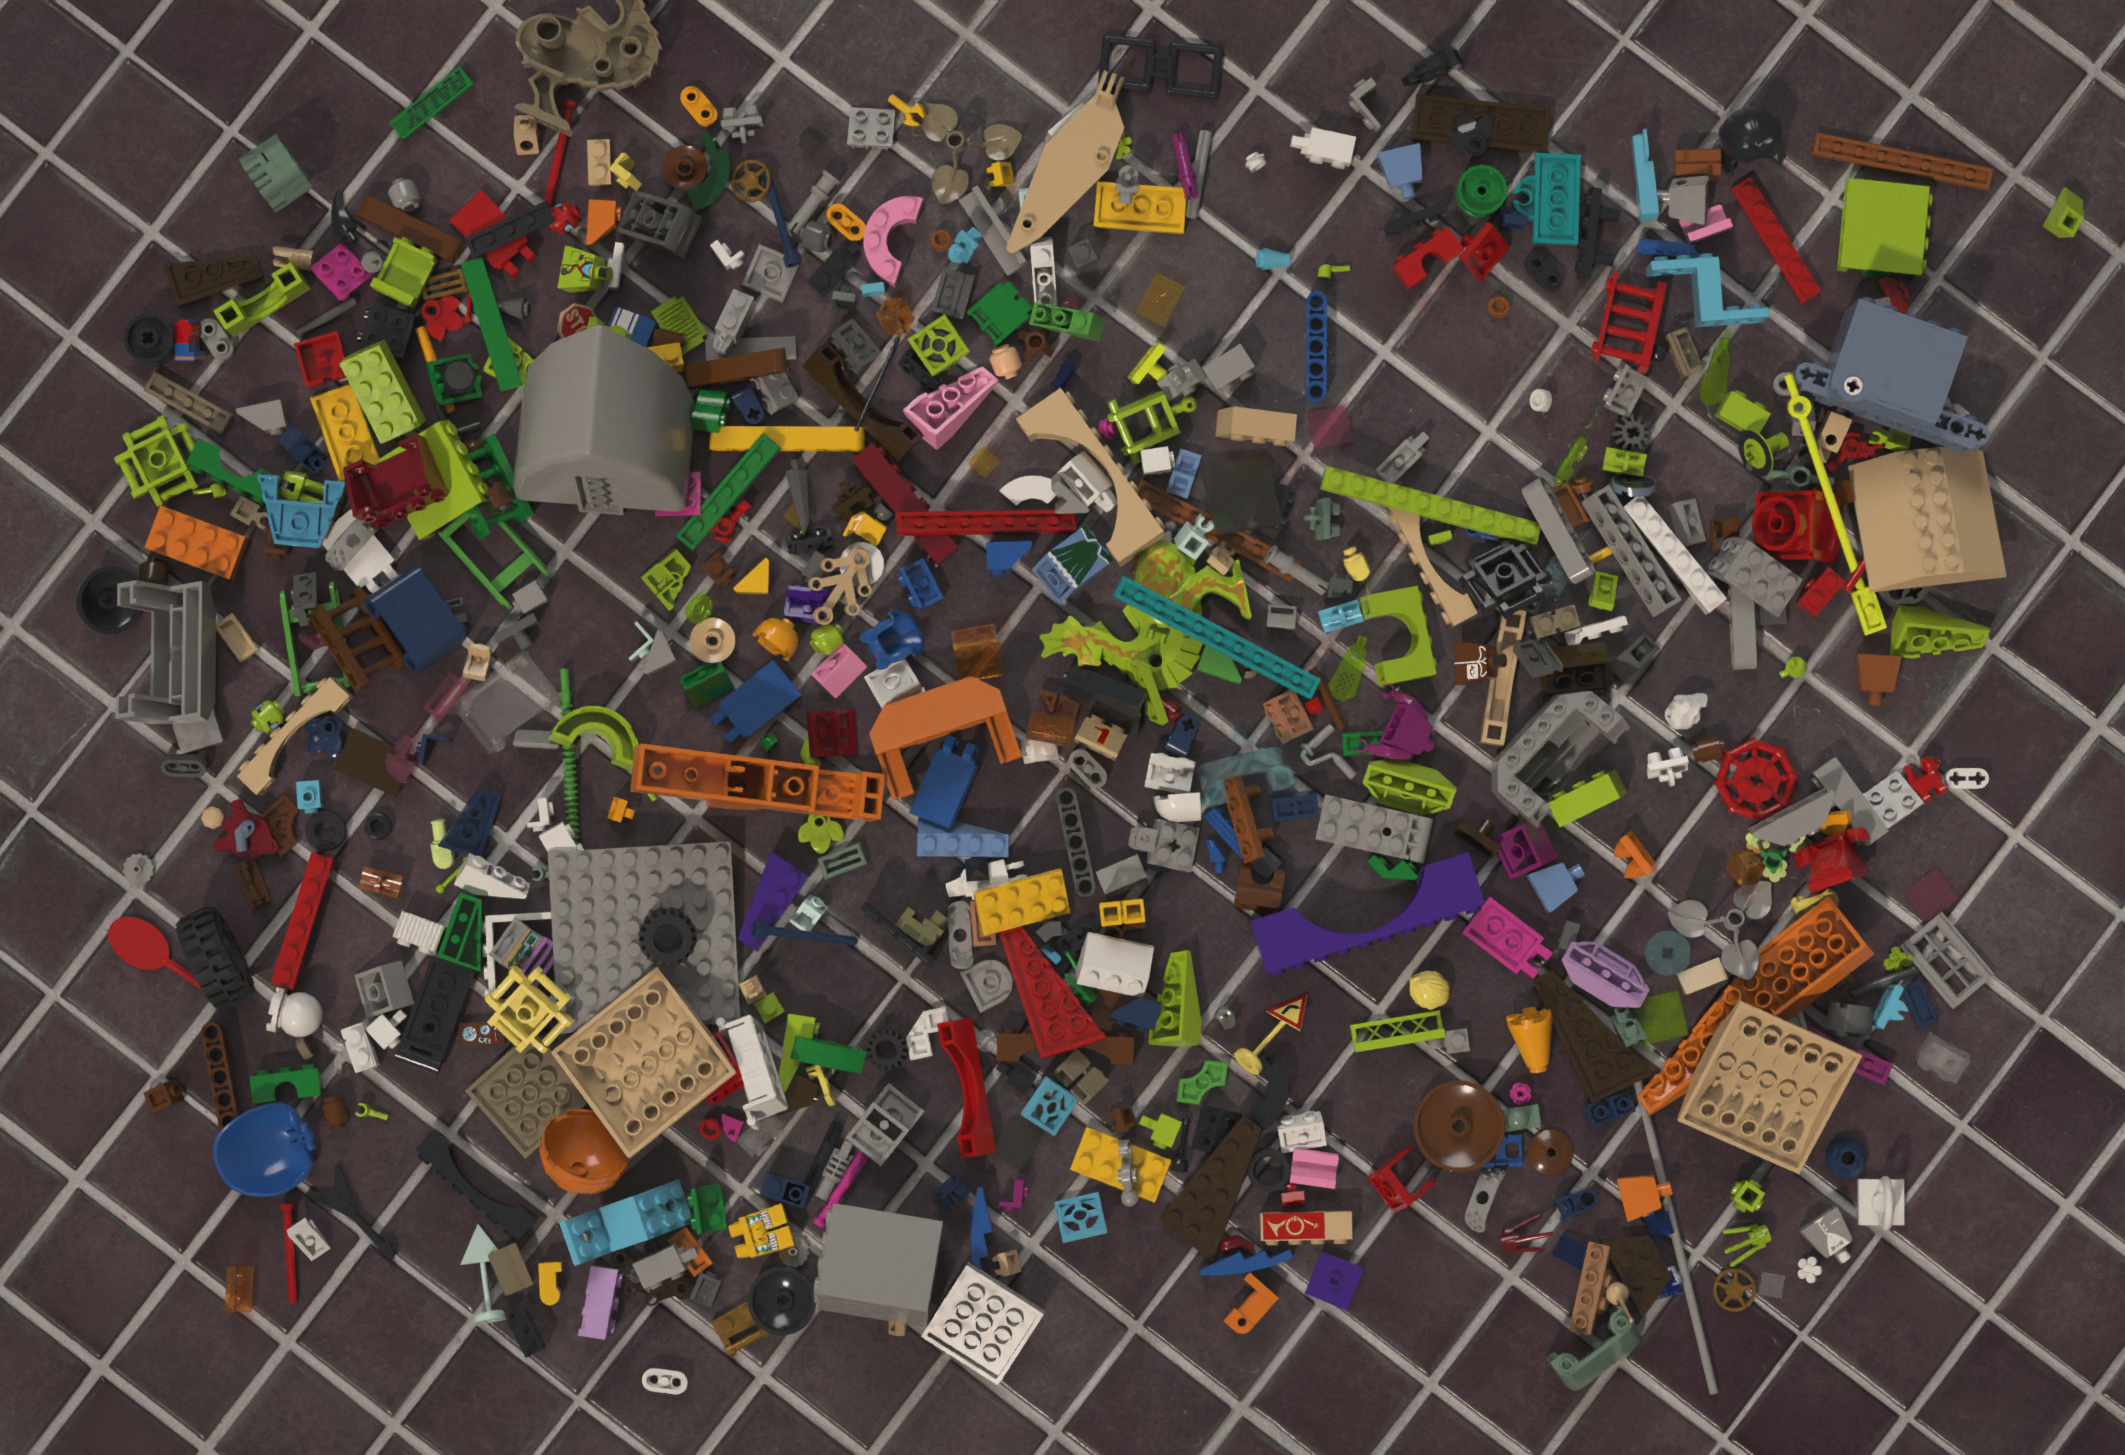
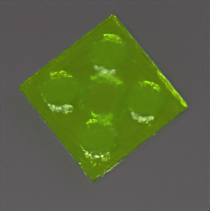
M1678 990L1646 997L1641 1007L1635 1008L1637 1019L1647 1036V1039L1642 1040L1643 1045L1689 1035Z

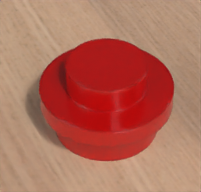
M714 1117L705 1118L699 1126L700 1134L707 1140L718 1138L722 1132L721 1122Z

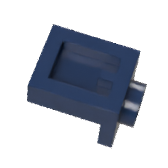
M1502 206L1500 208L1499 229L1522 231L1527 225V215H1521L1513 207Z

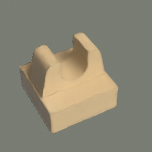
M1017 1249L997 1254V1256L992 1258L993 1262L999 1261L1000 1269L995 1270L997 1275H1002L1003 1277L1021 1272Z

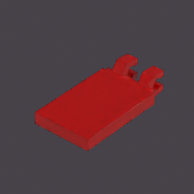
M480 190L449 222L467 238L508 217ZM527 236L483 256L496 270H500L503 267L513 278L520 273L509 261L516 253L520 252L529 262L536 258L535 254L526 246L528 243Z

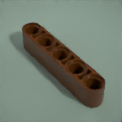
M367 194L356 213L358 217L400 238L405 237L420 248L422 246L434 252V255L453 264L464 245L458 239Z
M785 348L764 350L683 366L684 382L688 389H697L788 372Z
M209 1022L202 1027L201 1037L219 1128L222 1130L226 1126V1117L230 1115L235 1119L241 1115L225 1028L218 1022ZM211 1026H215L218 1029V1035L214 1039L208 1035V1030ZM216 1048L222 1051L220 1061L214 1060L212 1056ZM219 1071H224L227 1075L224 1083L217 1081V1073ZM224 1093L229 1094L231 1097V1102L228 1106L223 1105L221 1102V1096Z

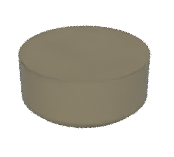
M300 1037L295 1041L297 1049L304 1059L307 1060L314 1056L305 1037Z

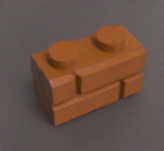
M1675 149L1673 152V178L1709 176V183L1715 182V179L1721 176V150Z

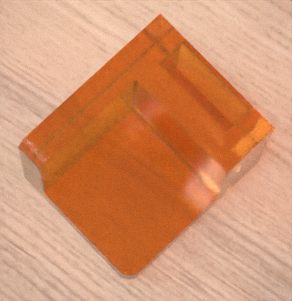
M903 298L884 300L876 314L888 335L907 333L914 320V316Z
M1751 850L1733 851L1726 866V871L1740 886L1758 884L1766 866Z

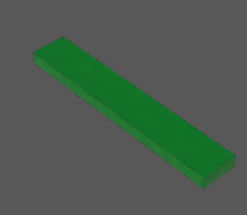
M480 257L461 263L500 391L504 392L523 386L483 258Z
M763 433L701 505V515H693L676 537L694 551L775 457L781 447Z

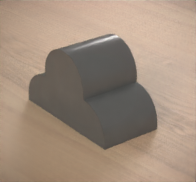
M634 190L616 231L670 256L685 260L703 218L683 204Z

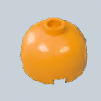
M769 618L763 621L753 632V637L758 635L760 638L757 641L775 656L781 653L785 656L783 658L785 661H789L793 656L799 640L797 633L793 629L795 625L786 618L783 620Z

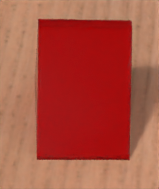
M1318 697L1304 704L1310 716L1323 710Z

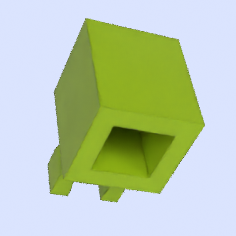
M1160 1113L1158 1121L1142 1115L1139 1124L1152 1129L1153 1132L1150 1139L1154 1140L1153 1145L1165 1150L1167 1146L1172 1148L1182 1122Z

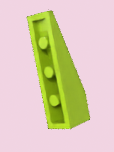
M788 1014L779 1070V1079L784 1094L802 1061L790 1058L795 1037H818L820 1023L816 1022L817 1018Z

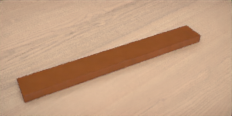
M1819 132L1815 135L1812 156L1983 191L1990 190L1994 168Z
M1143 479L1140 480L1137 486L1140 492L1137 495L1141 500L1146 499L1153 509L1152 511L1181 526H1184L1186 522L1195 526V521L1199 514H1202L1205 518L1201 525H1207L1210 520L1214 522L1213 515ZM1215 525L1211 531L1205 533L1208 540L1218 545L1224 541L1226 549L1230 551L1234 549L1236 551L1235 554L1292 582L1294 577L1290 574H1282L1271 563L1266 564L1263 562L1266 553L1272 547L1271 545L1234 526L1230 532H1225ZM1294 558V562L1300 565L1302 561Z

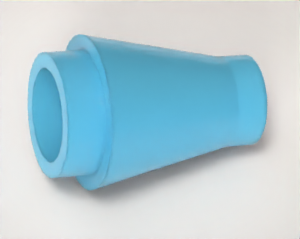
M1267 248L1257 250V268L1267 270L1289 267V254Z

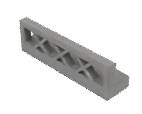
M978 185L972 188V192L961 198L959 203L976 229L982 234L983 240L1008 277L1024 267L1026 260L1020 250L1015 253L1007 251L1006 246L1010 238L1009 233Z

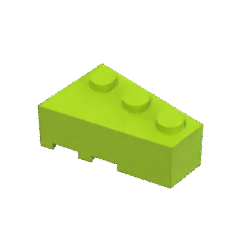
M1614 769L1606 774L1603 770L1593 775L1592 781L1585 784L1583 780L1573 785L1572 791L1565 794L1563 790L1553 795V800L1548 805L1559 827L1626 795L1628 792L1617 770Z

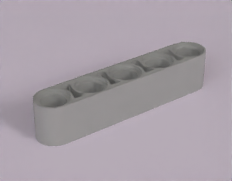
M1540 477L1523 487L1522 494L1571 582L1577 584L1593 575L1595 567L1548 482L1543 477Z
M1728 584L1732 669H1756L1757 651L1754 601Z

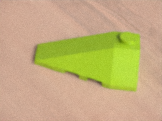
M1899 605L1892 620L1890 655L1901 656V658H1919L1920 654L1930 652L1933 655H1938L1943 650L1953 649L1957 652L1983 648L1990 629L1923 607Z

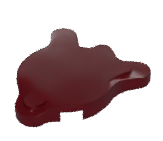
M242 800L232 801L230 805L231 816L221 824L222 828L227 831V836L214 841V850L216 852L232 851L244 859H255L265 854L276 853L279 849V843L274 838V835L271 834L268 826L269 823L266 819L249 812ZM251 820L255 824V831L247 838L248 850L237 852L235 830L243 821Z

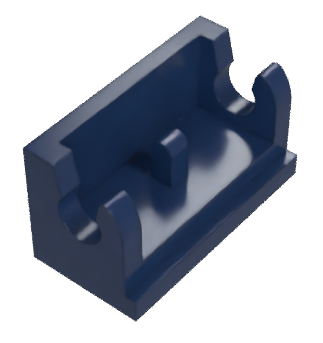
M1315 790L1270 795L1274 822L1319 817L1318 799Z

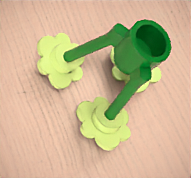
M1747 833L1745 836L1747 841L1746 847L1752 849L1756 854L1760 853L1764 857L1762 867L1765 869L1763 876L1769 877L1770 881L1774 883L1778 882L1780 877L1786 876L1787 862L1783 860V857L1786 856L1788 850L1796 852L1804 846L1805 842L1803 840L1806 835L1801 837L1800 841L1794 845L1784 846L1782 851L1776 849L1766 851L1765 849L1770 846L1768 841L1755 838L1750 833Z

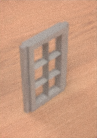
M1942 911L1899 946L1904 953L1912 955L1915 966L1952 1009L1961 1004L1994 975L1992 970ZM1936 926L1949 939L1940 948L1928 935ZM1923 937L1936 950L1927 959L1915 946ZM1951 944L1964 957L1956 966L1943 953ZM1938 955L1951 968L1943 977L1930 964ZM1967 962L1979 975L1971 984L1959 972V969ZM1954 973L1966 986L1958 995L1946 983V980Z

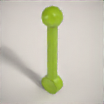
M462 864L442 885L436 887L437 893L441 894L445 891V887L457 876Z

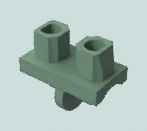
M1331 498L1317 499L1315 507H1310V516H1303V521L1310 522V530H1315V540L1322 541L1340 535L1339 524H1330V516H1338L1340 513V503L1331 501Z
M1617 1007L1614 1009L1615 1015L1611 1016V1020L1626 1047L1631 1044H1637L1638 1040L1647 1039L1646 1033L1632 1008Z

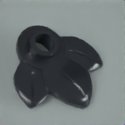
M1461 114L1457 122L1458 131L1448 134L1450 142L1456 148L1465 149L1472 156L1482 155L1487 148L1486 140L1492 134L1490 118L1486 115L1476 123L1468 115ZM1476 141L1479 143L1480 147L1478 149H1474L1471 146V143Z

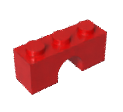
M1449 227L1445 230L1439 228L1430 235L1432 239L1427 243H1424V241L1419 242L1412 248L1414 252L1408 256L1403 254L1394 261L1396 265L1393 266L1392 270L1407 291L1426 279L1427 274L1422 268L1421 263L1424 257L1434 255L1445 265L1463 252V246Z

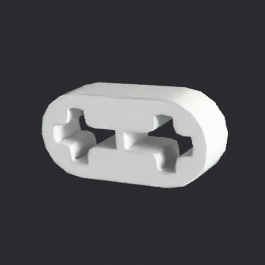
M1981 768L1950 769L1944 775V782L1951 789H1979L1985 787L1989 781L1988 773ZM1954 772H1956L1958 777H1964V781H1958L1954 785V782L1950 781L1949 777L1953 776ZM1976 772H1979V776L1983 777V781H1980L1979 785H1977L1976 781H1969V777L1976 776Z

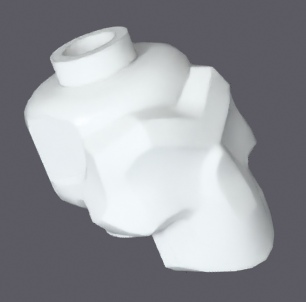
M1707 694L1676 695L1665 711V719L1670 727L1673 729H1689L1693 724H1697L1700 720L1701 707L1707 706Z

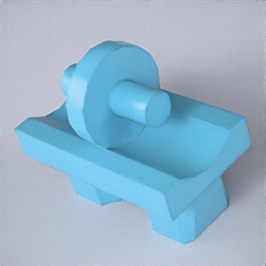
M974 227L967 233L961 230L948 250V258L953 263L965 262L967 264L977 250L978 242L983 237L982 234Z
M1357 600L1318 611L1324 633L1364 622Z

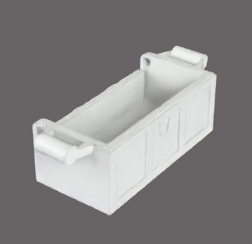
M751 1015L729 1023L723 1018H718L716 1024L719 1026V1032L730 1042L734 1050L745 1085L744 1089L749 1103L742 1107L748 1118L747 1124L754 1130H758L761 1126L758 1120L788 1109L764 1028Z

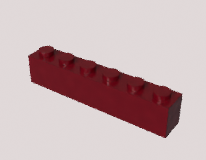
M871 443L852 459L853 464L895 515L896 512H928V509L931 508L923 497L918 499L913 493L916 491V488L909 480L904 482L899 476L902 471L894 462L890 465L885 459L888 454L880 445L876 447ZM955 535L913 536L938 567L959 550L956 545L959 541Z

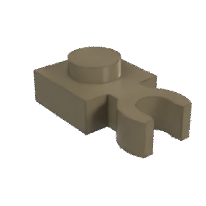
M240 496L230 516L250 527L256 522L260 529L264 531L268 529L262 525L263 519L268 518V513H260L262 509L260 505Z

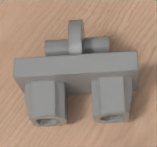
M756 105L745 106L746 118H737L736 108H725L723 120H721L723 131L740 129L739 131H732V138L741 137L742 143H747L746 136H755L754 129L745 130V128L763 127V120L759 115Z
M1126 165L1119 171V178H1117L1115 190L1120 191L1118 203L1132 204L1133 193H1138V171L1134 166Z

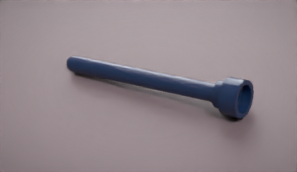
M764 172L762 174V178L766 187L767 175L766 172ZM772 179L771 188L767 194L785 249L783 257L785 267L792 268L802 264L803 261L800 253L793 247Z
M754 920L752 925L753 938L763 939L768 937V935L853 946L858 943V939L854 936L774 927L762 920Z

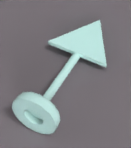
M477 1224L460 1265L480 1263L486 1311L477 1313L474 1316V1323L485 1324L505 1320L506 1314L503 1310H492L485 1262L490 1261L488 1254L498 1249L479 1224Z

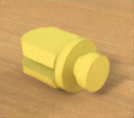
M1353 546L1343 551L1344 555L1348 556L1343 559L1344 566L1350 578L1361 581L1367 578L1370 568L1362 552L1356 553V546Z

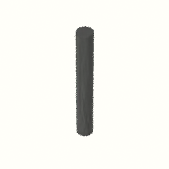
M349 298L295 330L296 335L300 339L357 305L355 298Z
M1914 966L1850 989V993L1855 998L1916 975L1917 971Z

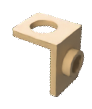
M518 115L514 118V141L517 155L539 153L537 122L530 115ZM523 141H530L533 143V147L525 149L520 144Z

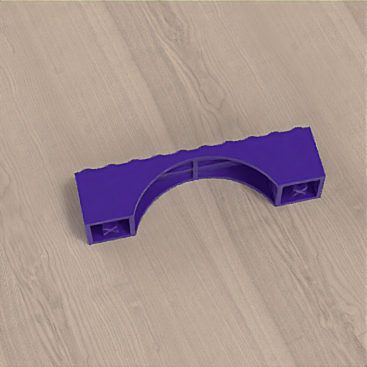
M1469 852L1423 866L1418 887L1404 910L1390 922L1368 932L1344 934L1323 929L1304 918L1294 907L1249 921L1265 974L1271 973V977L1285 973L1284 968L1292 966L1293 970L1307 966L1306 961L1314 959V962L1317 963L1329 959L1328 954L1334 952L1336 956L1351 952L1350 947L1356 945L1358 949L1373 945L1372 940L1378 938L1380 942L1393 939V934L1401 932V935L1415 932V927L1422 925L1423 928L1437 925V920L1444 918L1445 922L1459 918L1458 913L1463 911L1466 912V915L1481 911L1480 906L1485 905Z

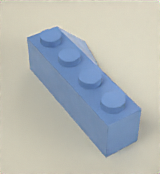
M918 817L917 856L1009 858V834L955 821L950 830Z

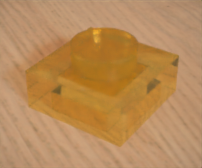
M982 447L968 464L986 479L1000 461L985 447Z

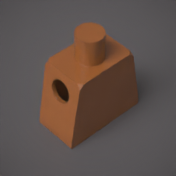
M1856 654L1854 659L1858 691L1869 692L1868 705L1882 706L1883 693L1894 692L1901 656Z

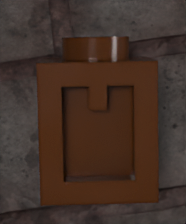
M269 526L266 548L264 547L263 552L269 554L271 559L282 560L283 556H289L291 545L274 544Z
M719 552L701 566L718 587L722 585L726 587L735 579L733 575L736 572Z
M176 1079L143 1093L151 1113L158 1112L185 1099Z

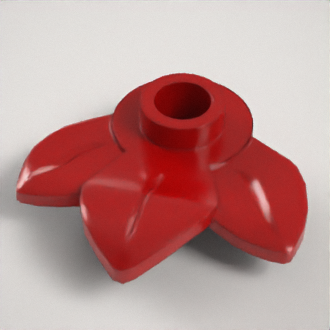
M444 296L438 301L428 300L422 305L421 314L427 321L426 329L432 337L442 341L446 330L453 331L463 327L461 317L455 312L460 304L459 300L451 296ZM435 307L437 309L435 315L429 314L430 308Z

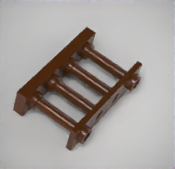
M360 585L350 593L351 600L329 611L325 610L323 605H320L309 615V618L355 693L365 688L369 683V676L390 665H393L396 671L405 665V662L402 660L404 656L403 651L396 646L382 621L379 619L375 622L362 604L369 596L361 589ZM357 607L364 618L342 630L337 629L332 622L333 619ZM369 626L375 638L354 649L348 648L344 638ZM381 645L387 657L365 669L361 668L356 658Z

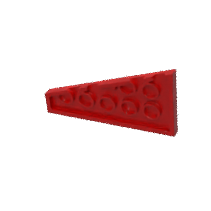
M1020 926L999 932L1041 1060L1105 1040L1106 1036L1080 1005V1002L1065 982L1051 967L1049 961L1042 955L1023 927Z

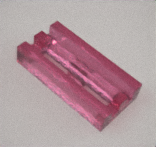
M450 672L423 706V709L442 722L469 686ZM454 680L453 685L432 710L430 708L449 682ZM458 685H460L461 688L459 689V691L452 698L449 704L445 707L442 713L438 715L437 712L441 709V707L451 696L454 690L458 687Z

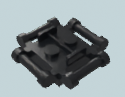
M1502 539L1498 542V545L1475 557L1470 556L1465 559L1470 572L1462 575L1458 581L1463 588L1468 590L1479 606L1478 610L1482 615H1487L1494 608L1498 607L1504 619L1507 620L1513 616V613L1536 601L1541 602L1546 599L1545 593L1539 585L1548 583L1552 579V575L1542 567L1532 553V548L1528 543L1514 547L1506 539ZM1522 557H1525V559L1528 561L1530 566L1535 571L1536 575L1533 573V571L1530 569V567L1527 565V563ZM1478 579L1491 599L1486 601L1473 581ZM1531 589L1533 593L1526 596V591Z

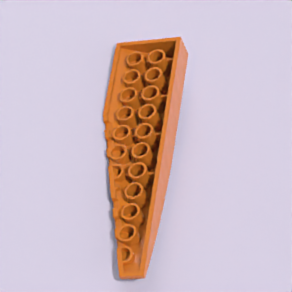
M1829 896L1758 950L1759 963L1754 976L1750 980L1738 977L1731 986L1729 985L1724 990L1725 994L1710 1007L1696 1024L1688 1039L1682 1041L1672 1058L1669 1057L1660 1073L1655 1074L1637 1098L1650 1115L1687 1092L1693 1073L1715 1031L1739 1000L1789 1021L1874 955L1871 948Z

